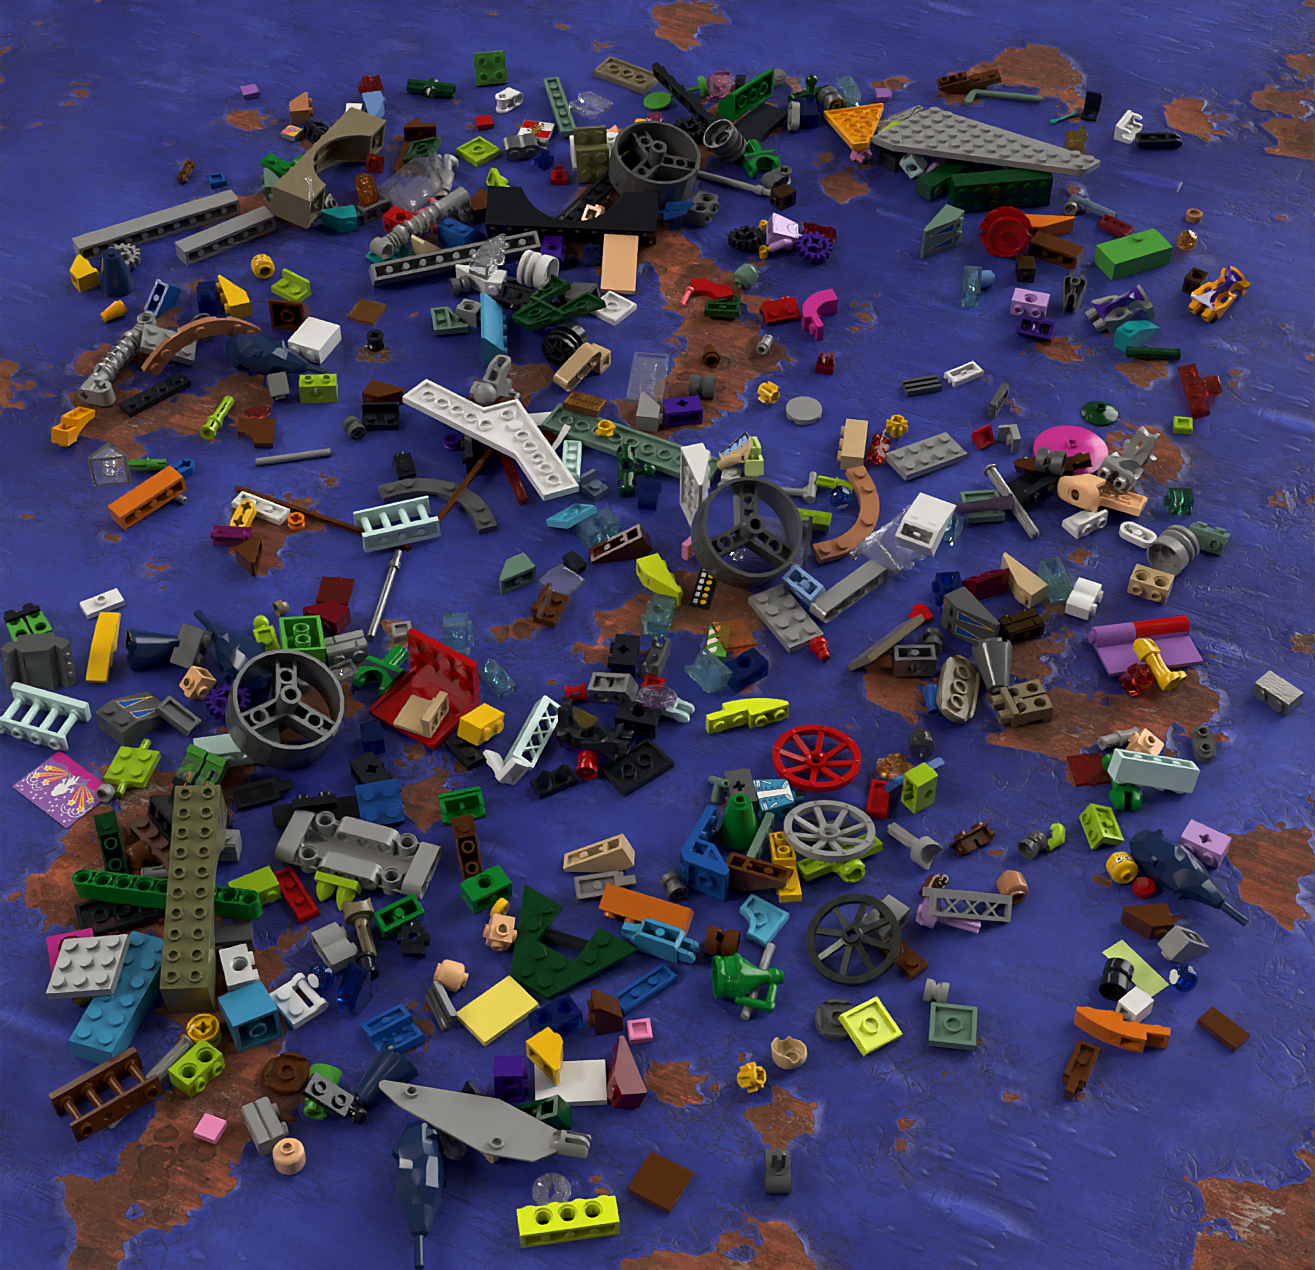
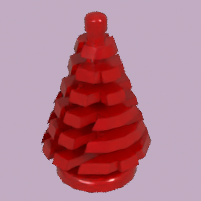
M1002 206L990 211L985 216L979 227L985 233L981 232L978 234L983 247L987 248L986 252L994 257L998 255L1001 258L1016 257V254L1022 253L1027 249L1025 244L1030 245L1033 238L1025 227L1032 231L1033 229L1025 212L1018 208Z

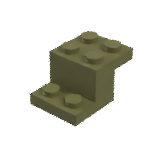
M606 125L573 127L577 182H596L609 170L610 158Z

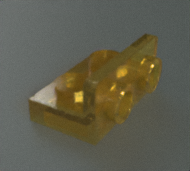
M1080 125L1079 130L1066 131L1064 149L1080 151L1081 154H1086L1085 141L1088 140V131H1085L1083 125Z

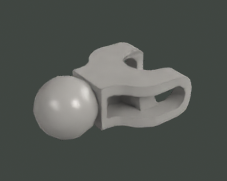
M497 355L489 363L482 383L475 388L473 393L476 402L481 406H489L495 402L496 398L506 396L511 390L512 380L506 378L511 368L510 357ZM505 362L501 367L498 366L499 363Z

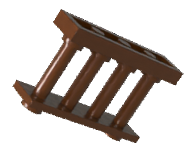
M134 1046L48 1094L55 1113L59 1116L67 1111L73 1119V1122L69 1123L77 1143L164 1094L156 1074L147 1079L140 1071L144 1067ZM132 1075L138 1085L125 1091L119 1081ZM110 1087L117 1097L103 1103L97 1094ZM89 1099L95 1109L82 1116L75 1106Z

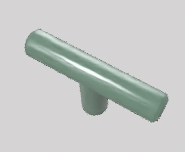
M711 775L708 777V782L714 784L711 802L719 803L722 787H729L730 782L727 779Z

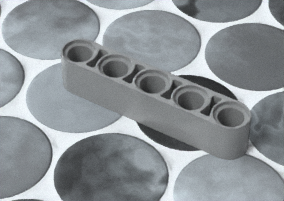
M874 559L869 560L811 603L809 612L824 623L830 622L881 585L888 578L889 569Z

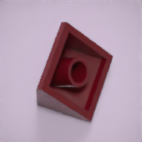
M1009 568L989 570L960 580L958 584L960 587L965 586L980 601L1007 591L1010 570Z

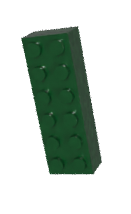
M1023 168L951 174L948 204L964 210V213L994 210L1002 206L1013 208L1047 206L1050 202L1053 176L1051 172Z

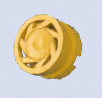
M199 1014L193 1017L187 1025L188 1037L195 1045L201 1039L207 1041L214 1048L221 1042L220 1025L215 1016Z

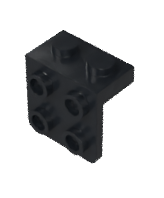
M502 282L499 296L490 294L489 297L502 305V307H510L518 311L523 304H528L530 296L536 290Z
M1024 473L1007 485L1021 506L1028 511L1054 495L1057 478L1050 474L1039 481L1031 474Z

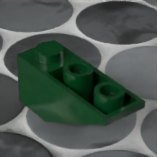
M111 811L94 815L105 871L129 874L116 812Z

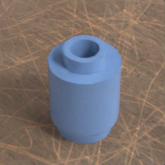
M991 270L974 271L969 274L970 287L988 288L992 287L995 283V274Z

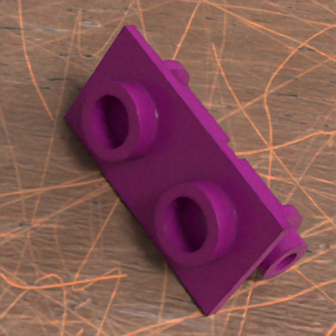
M213 525V531L210 532V538L213 539L212 545L238 546L252 538V527Z

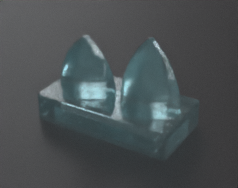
M488 659L484 666L478 668L479 676L500 699L518 690L514 680L495 660Z

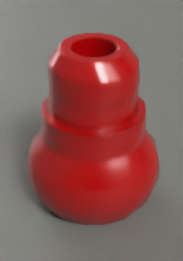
M822 636L813 638L809 643L810 650L822 662L830 659L831 655L827 647L828 642L826 638Z

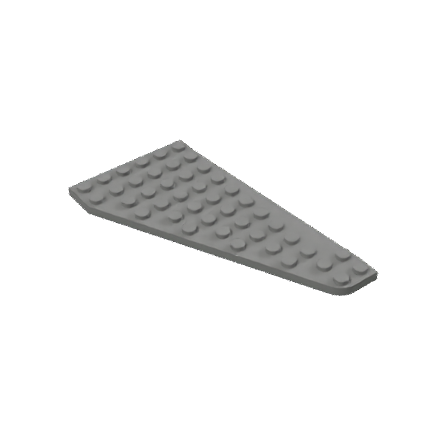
M931 107L872 137L873 144L891 151L1068 175H1086L1099 168L1101 163L1100 160L1095 159L1093 156L1081 154L1080 151H1071L955 115L949 111L940 110L939 107Z

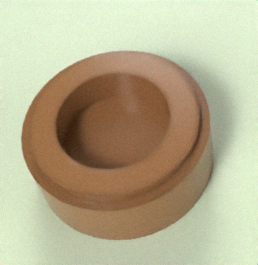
M1189 209L1186 212L1185 219L1190 223H1200L1203 213L1199 209Z

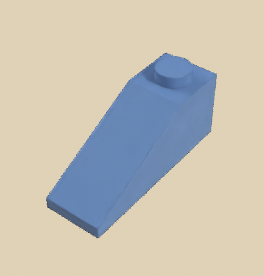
M381 91L362 93L364 111L382 119L385 113L384 106H387L386 97L382 96Z

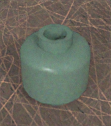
M742 264L733 274L734 284L740 289H749L759 279L758 269L753 264Z

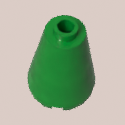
M738 793L729 799L717 828V838L726 849H737V852L747 851L751 847L759 825L751 799L745 794Z

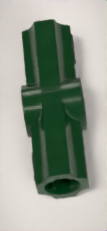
M430 78L427 81L408 79L406 87L408 93L421 94L428 99H433L435 96L454 98L456 92L455 84L439 82L434 78Z

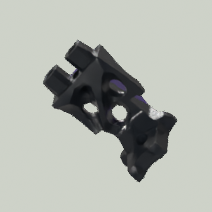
M563 697L562 705L557 709L558 731L556 739H558L561 748L574 750L577 756L582 751H593L599 756V759L608 757L611 760H615L618 754L628 755L630 745L633 746L635 743L634 731H626L624 723L616 725L612 730H607L597 724L582 728L576 719L573 718L572 699Z

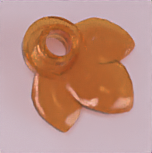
M891 753L887 758H880L876 763L877 773L881 777L888 778L889 781L915 767L911 763L906 762V756L900 753Z

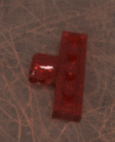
M1196 363L1178 367L1192 420L1209 416L1210 411L1206 399L1220 396L1223 391L1219 376L1214 374L1200 378Z

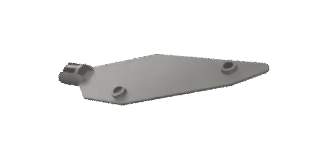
M388 1080L379 1082V1089L398 1107L485 1155L527 1162H536L553 1154L586 1159L588 1156L591 1135L557 1130L500 1099Z

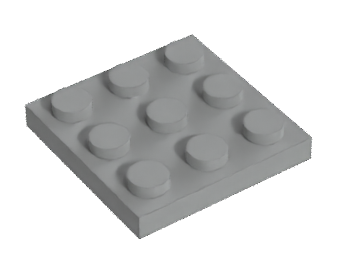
M128 934L64 939L46 991L47 997L49 999L114 995L131 941Z

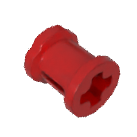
M585 683L571 687L564 685L565 697L571 698L572 701H587ZM573 692H580V694L571 695Z

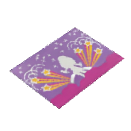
M59 750L12 787L64 827L68 828L101 802L97 798L95 791L104 783Z

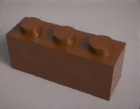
M1038 231L1031 240L1028 255L1069 270H1076L1083 261L1085 247Z

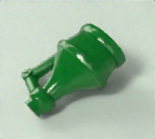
M739 953L726 957L718 955L713 957L712 988L716 999L726 997L734 999L735 1003L764 1010L766 1013L773 1011L777 985L784 982L783 970H778L777 968H769L768 970L758 968ZM765 984L769 985L766 1001L745 997L754 988Z

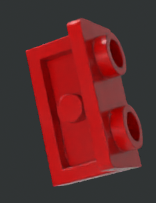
M784 296L775 301L768 299L759 308V311L763 312L766 325L799 319L801 316L796 297L789 298V296Z

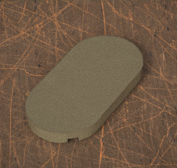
M960 655L949 657L943 663L936 695V703L941 713L955 723H965L974 715L980 686L979 672L976 673L975 665L969 659Z

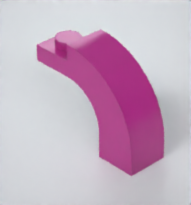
M832 289L823 290L811 295L803 305L802 329L803 331L809 330L816 341L823 340L824 325L820 317L837 313L838 298Z

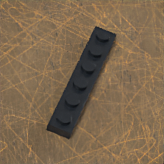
M658 62L652 64L653 76L696 119L700 117L701 121L705 120V124H708V116H712V114L707 112L702 104L698 103L693 95L688 93L684 86L679 84L675 77L667 72L664 66H661Z

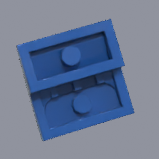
M683 200L666 202V209L658 210V219L666 220L679 216L689 210L694 205V202Z
M402 1004L360 1024L377 1053L385 1042L390 1043L396 1048L393 1051L394 1053L398 1052L401 1054L426 1041L424 1033L413 1022L412 1015Z

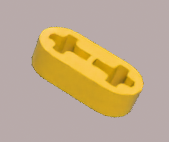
M243 500L239 503L230 521V526H251L257 513L253 501Z

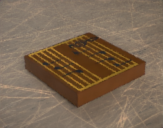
M572 391L563 402L562 408L598 417L606 407L607 399Z

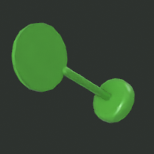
M703 75L697 77L696 87L686 89L688 93L699 90L703 98L709 96L707 83ZM653 92L644 98V106L651 110L663 109L670 105L671 98L674 96L666 92Z

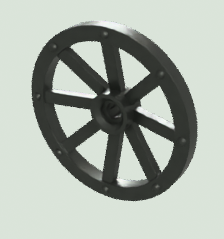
M845 894L826 902L812 917L806 933L807 952L816 970L826 979L844 986H861L878 980L892 968L901 949V930L894 913L882 901L865 894ZM848 904H860L853 924L849 925L839 907ZM867 906L875 908L885 916L860 928ZM833 911L843 930L822 928L819 925ZM890 924L893 940L892 944L864 935ZM851 934H856L855 937L849 939V936ZM816 935L841 938L817 955L815 949ZM867 944L888 951L889 954L875 968L862 946ZM845 946L841 969L838 974L828 969L822 962ZM853 950H857L869 971L868 973L858 976H847Z

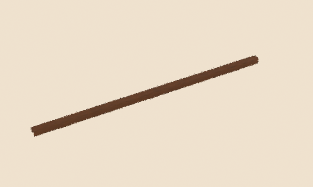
M526 396L521 402L524 409L532 401L531 396ZM490 446L487 448L437 517L440 523H442L496 449Z
M238 485L234 487L236 488V493L247 492L289 508L291 512H300L305 517L360 536L365 532L363 528ZM409 544L394 546L406 552H409L411 549Z

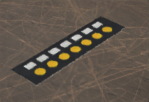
M702 566L689 607L708 610L717 580L705 571Z

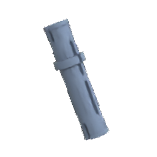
M1072 194L1069 202L1074 201L1082 211H1089L1100 217L1106 214L1116 219L1118 217V212L1091 202L1089 198L1084 199L1076 194Z

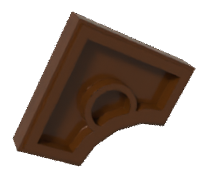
M276 418L239 419L238 436L250 439L254 443L255 448H273Z

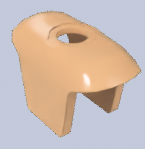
M1092 474L1063 476L1057 483L1058 497L1069 504L1095 512L1101 506L1099 505L1100 492L1098 487L1104 485L1106 480ZM1074 489L1079 492V499L1072 497Z

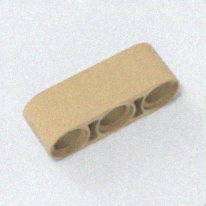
M588 342L582 344L555 373L553 381L567 392L573 390L600 361L602 353Z

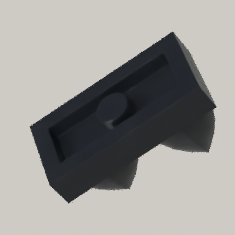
M561 764L558 769L551 772L543 769L538 777L530 780V786L540 800L578 784V779L568 764Z

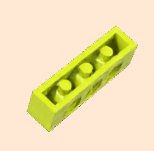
M601 1195L597 1198L586 1200L575 1199L564 1203L551 1202L547 1205L536 1207L529 1205L517 1209L521 1248L620 1234V1221L615 1195ZM592 1214L597 1215V1217L590 1218L588 1216ZM565 1218L573 1219L571 1221H564ZM542 1221L548 1222L545 1225L539 1224Z

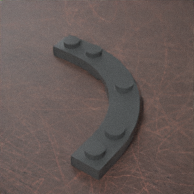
M407 478L379 485L378 488L384 503L409 497H423L428 494L438 495L439 499L449 501L460 485L439 479ZM466 489L457 503L471 517L479 535L498 531L497 523L486 503L477 494Z

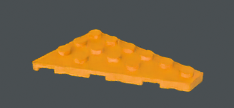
M878 103L824 111V118L853 151L859 152L869 148L883 113L884 104Z

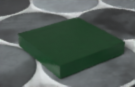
M441 136L412 141L402 160L404 165L433 160L443 142Z

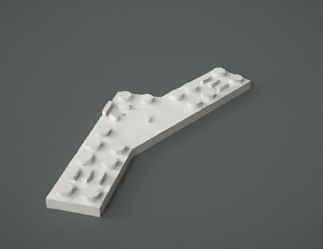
M427 379L402 396L403 403L514 458L543 501L579 492L578 483L518 399L481 407Z

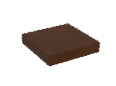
M651 1151L627 1187V1193L670 1215L692 1181L694 1172Z

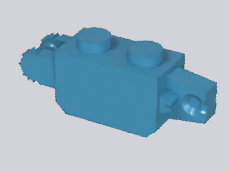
M650 918L643 919L641 924L625 922L621 929V936L634 943L638 951L677 963L678 960L690 964L693 963L696 959L693 952L698 953L701 948L698 941L685 937V932L682 929Z

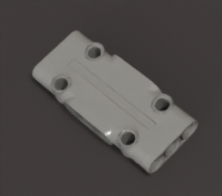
M298 808L295 810L276 847L275 860L300 866L301 870L306 873L320 871L355 880L361 884L362 889L375 890L378 887L383 889V892L389 896L399 893L408 896L415 893L418 899H422L441 858L442 847L426 842H417L415 835L410 833L400 836L395 829L347 816L338 821L335 820L334 814L329 811L320 812L317 815L315 812Z

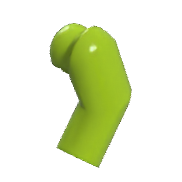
M1054 823L1050 827L1052 838L1047 840L1048 846L1045 848L1048 852L1065 841L1066 829L1061 823Z

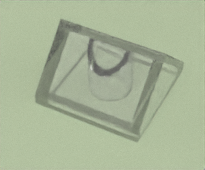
M106 443L87 457L94 487L132 484L125 452Z

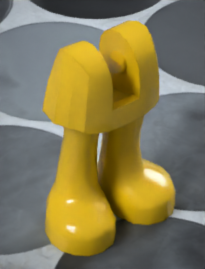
M1139 638L1134 641L1133 649L1139 661L1148 663L1159 687L1163 691H1170L1188 677L1184 671L1171 672L1166 667L1159 654L1161 650L1151 638Z

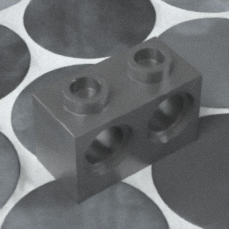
M593 672L588 691L596 702L620 703L621 699L635 701L639 686L631 674Z

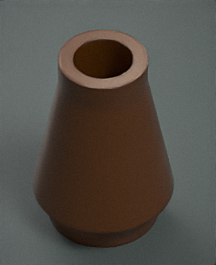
M708 344L704 347L702 362L709 368L716 367L720 361V356L714 349V346Z

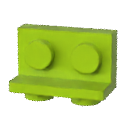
M285 268L282 270L283 278L271 286L273 293L288 301L302 302L311 295L309 280Z
M797 508L801 517L802 529L830 531L832 513Z
M1090 803L1079 816L1091 849L1096 850L1101 843L1120 846L1124 842L1111 807Z

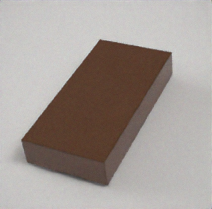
M1213 1006L1197 1022L1199 1026L1233 1052L1244 1044L1250 1036L1248 1032Z

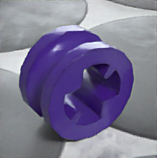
M453 433L446 434L443 437L444 449L447 451L459 449V436Z

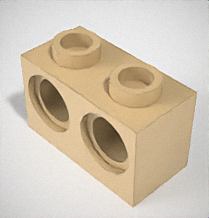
M1136 564L1129 580L1127 593L1165 604L1172 590L1175 575Z

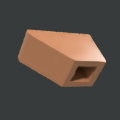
M308 92L302 93L289 102L291 125L305 124L306 120H310V117H313L312 98H308Z

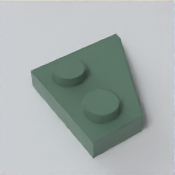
M448 306L430 308L435 336L468 332V325L466 323L463 324L460 321V317L454 314Z

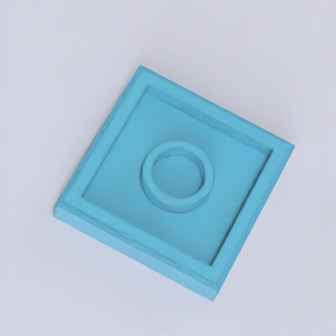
M575 503L548 518L546 523L548 527L568 529L598 511L594 505Z

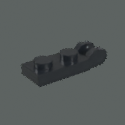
M1155 132L1135 134L1138 148L1171 147L1175 149L1182 146L1178 133Z

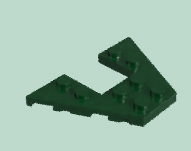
M552 274L550 276L551 280L547 284H542L530 296L528 304H523L512 315V319L527 330L534 331L607 306L604 300L589 292L583 293L559 308L552 306L549 303L553 299L565 295L571 289L569 282Z
M525 885L510 974L520 985L550 1001L558 997L561 992L573 989L574 985L583 980H589L601 974L604 969L612 968L617 965V962L638 953L637 948L600 927L574 962L539 941L563 911V907Z

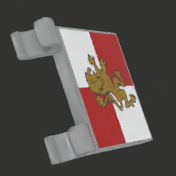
M524 120L518 134L515 136L527 133L535 134L536 140L541 143L540 149L546 150L556 124Z

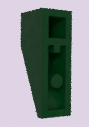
M559 1095L515 1106V1108L557 1130L568 1131L572 1129L573 1108Z

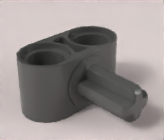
M765 1149L766 1194L791 1193L789 1149Z

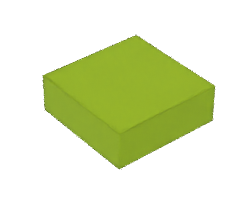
M1174 416L1173 433L1192 435V418Z

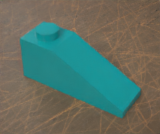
M1148 320L1127 321L1116 329L1113 346L1125 352L1126 346H1139L1160 331V327Z

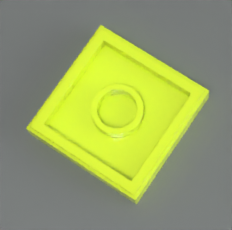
M877 996L841 1014L838 1018L863 1057L901 1038L903 1035Z

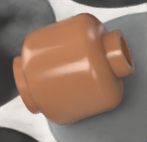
M1007 870L1001 874L996 882L1000 894L1013 895L1012 904L1022 902L1029 892L1023 874L1018 871Z

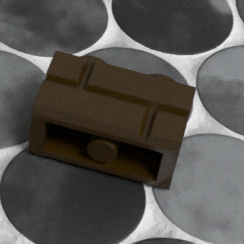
M1035 608L1023 609L1016 614L1004 615L998 619L1000 623L998 635L1004 642L1009 640L1012 645L1042 636L1044 633L1045 621L1039 616Z

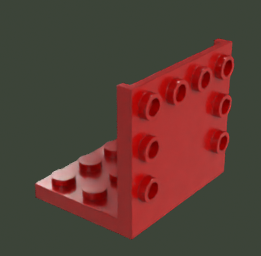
M411 628L407 631L410 670L369 708V715L435 750L459 726L460 718L481 704L478 662ZM440 691L448 693L449 711L431 739L394 726L393 722L411 695L431 701L434 697L436 698Z

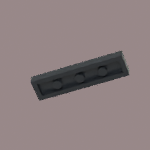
M178 372L119 403L120 409L131 418L191 386V382L181 372Z

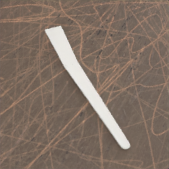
M564 424L552 445L554 451L563 441L571 426Z

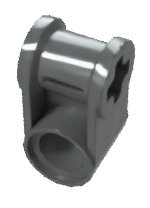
M781 165L765 173L760 183L770 190L785 183L791 185L790 174L792 170L787 165Z

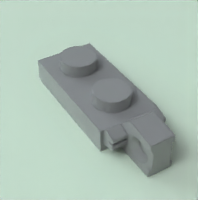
M618 870L573 878L577 900L603 896L607 883L622 888L636 884L635 875L623 876V871L618 872Z

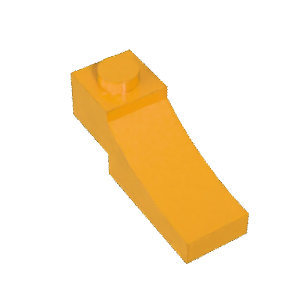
M77 407L62 415L61 423L51 428V442L57 443L61 447H68L76 442L83 427L95 417V410Z

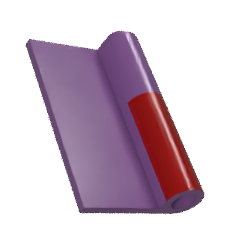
M1186 615L1092 627L1088 633L1089 642L1093 643L1109 677L1152 671L1148 663L1140 662L1134 652L1133 643L1139 638H1151L1161 650L1159 654L1168 669L1203 664V659L1189 637L1190 623Z

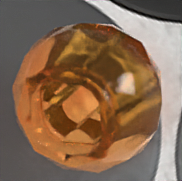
M1184 230L1176 237V244L1182 251L1194 249L1198 242L1197 235L1191 230Z

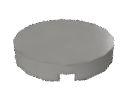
M795 397L786 404V416L790 421L792 419L799 425L814 424L822 416V406L820 402L811 397Z

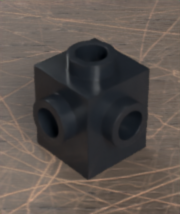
M409 922L408 926H402V932H398L397 944L401 945L400 953L402 956L426 957V946H430L431 934L427 933L426 927L422 926V923Z

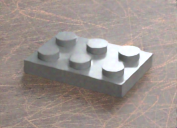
M144 323L139 352L151 354L165 338L169 339L177 332ZM196 341L182 348L171 360L192 366L195 358Z

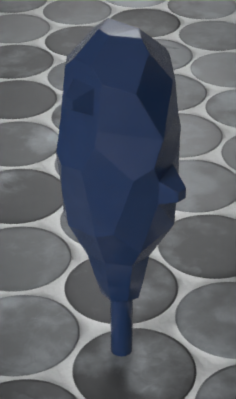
M238 333L226 343L228 358L233 361L235 368L243 365L252 372L263 374L280 372L293 374L306 373L307 371L317 374H330V369L309 364V362L287 349L284 341L281 340L277 343L260 334Z
M200 610L194 612V616L206 627V630L213 632L211 636L212 651L214 657L223 668L224 678H231L234 681L237 674L248 661L265 652L266 645L264 643H256L246 633L230 630L217 622L212 623ZM272 674L253 678L246 682L244 686L256 690L267 687L272 680Z
M1147 829L1136 833L1131 838V856L1146 877L1162 887L1174 891L1175 898L1177 899L1185 896L1217 910L1221 909L1243 927L1248 923L1249 919L1226 903V896L1211 879L1204 865L1184 846L1165 838L1162 829L1156 831Z
M418 1120L406 1125L397 1148L392 1150V1155L396 1160L395 1195L406 1211L409 1229L414 1238V1268L422 1270L424 1269V1238L430 1233L435 1213L441 1204L442 1188L446 1186V1181L444 1179L445 1167L441 1142L437 1131L431 1124Z

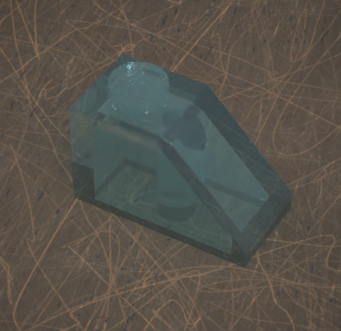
M964 266L961 307H979L982 267Z
M953 513L941 541L953 545L963 532L965 518Z

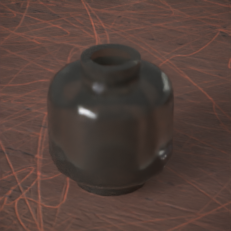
M920 728L909 734L907 742L909 753L912 757L923 760L934 754L936 749L935 740L929 730Z

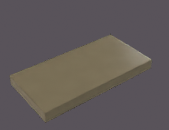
M611 56L593 70V76L644 95L659 83L653 76L652 71Z
M920 614L899 624L847 664V667L850 671H854L873 662L921 625L925 619Z

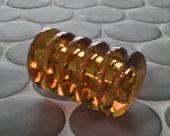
M358 174L354 179V184L360 204L367 207L379 202L380 194L375 178L370 174Z

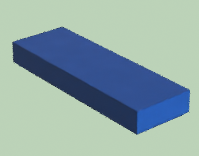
M938 757L926 764L930 768L937 770L945 763L942 758ZM904 774L885 784L884 788L887 793L903 786Z
M663 962L616 993L613 997L618 998L622 1015L626 1017L678 982V976Z

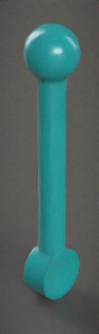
M1073 111L1071 114L1061 118L1051 119L1050 124L1056 125L1057 122L1072 116L1077 117L1078 112Z

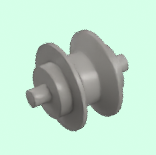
M775 69L774 85L781 86L786 81V74L782 69Z

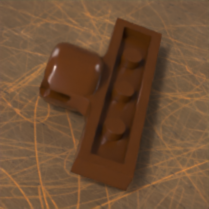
M145 816L130 824L131 832L139 840L128 846L125 850V853L129 855L128 861L135 870H141V868L147 867L154 861H158L169 872L171 845L151 819Z

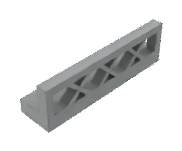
M923 887L922 896L929 897L928 915L1011 922L1013 895ZM937 898H942L947 904L942 911H936ZM959 900H963L967 906L961 913L954 907ZM980 901L987 908L981 915L974 909ZM999 903L1005 904L1004 917H998L993 910Z

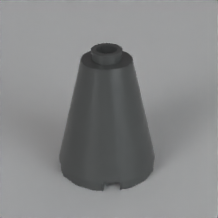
M1000 637L983 639L979 641L977 647H972V656L989 694L993 696L1000 694L1001 687L1006 686L1008 688L1010 681L1013 647L1009 640L1004 642Z

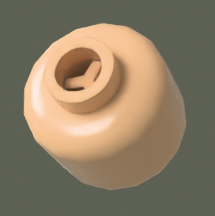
M444 960L442 964H437L433 980H440L445 990L457 992L460 986L465 987L469 974L465 973L464 964Z
M284 1138L274 1146L273 1160L276 1169L282 1174L292 1175L298 1173L304 1167L306 1156L300 1141L294 1138Z

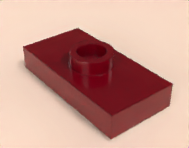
M1107 214L1097 221L1096 227L1120 238L1131 235L1135 228Z

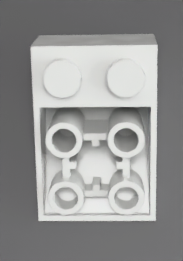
M919 493L895 534L897 544L934 557L956 505Z

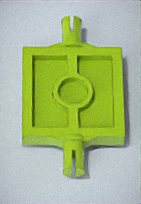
M144 738L138 748L125 746L119 748L104 776L106 783L118 785L115 796L122 798L127 788L146 787L161 759L159 751L148 750L151 745L149 739Z

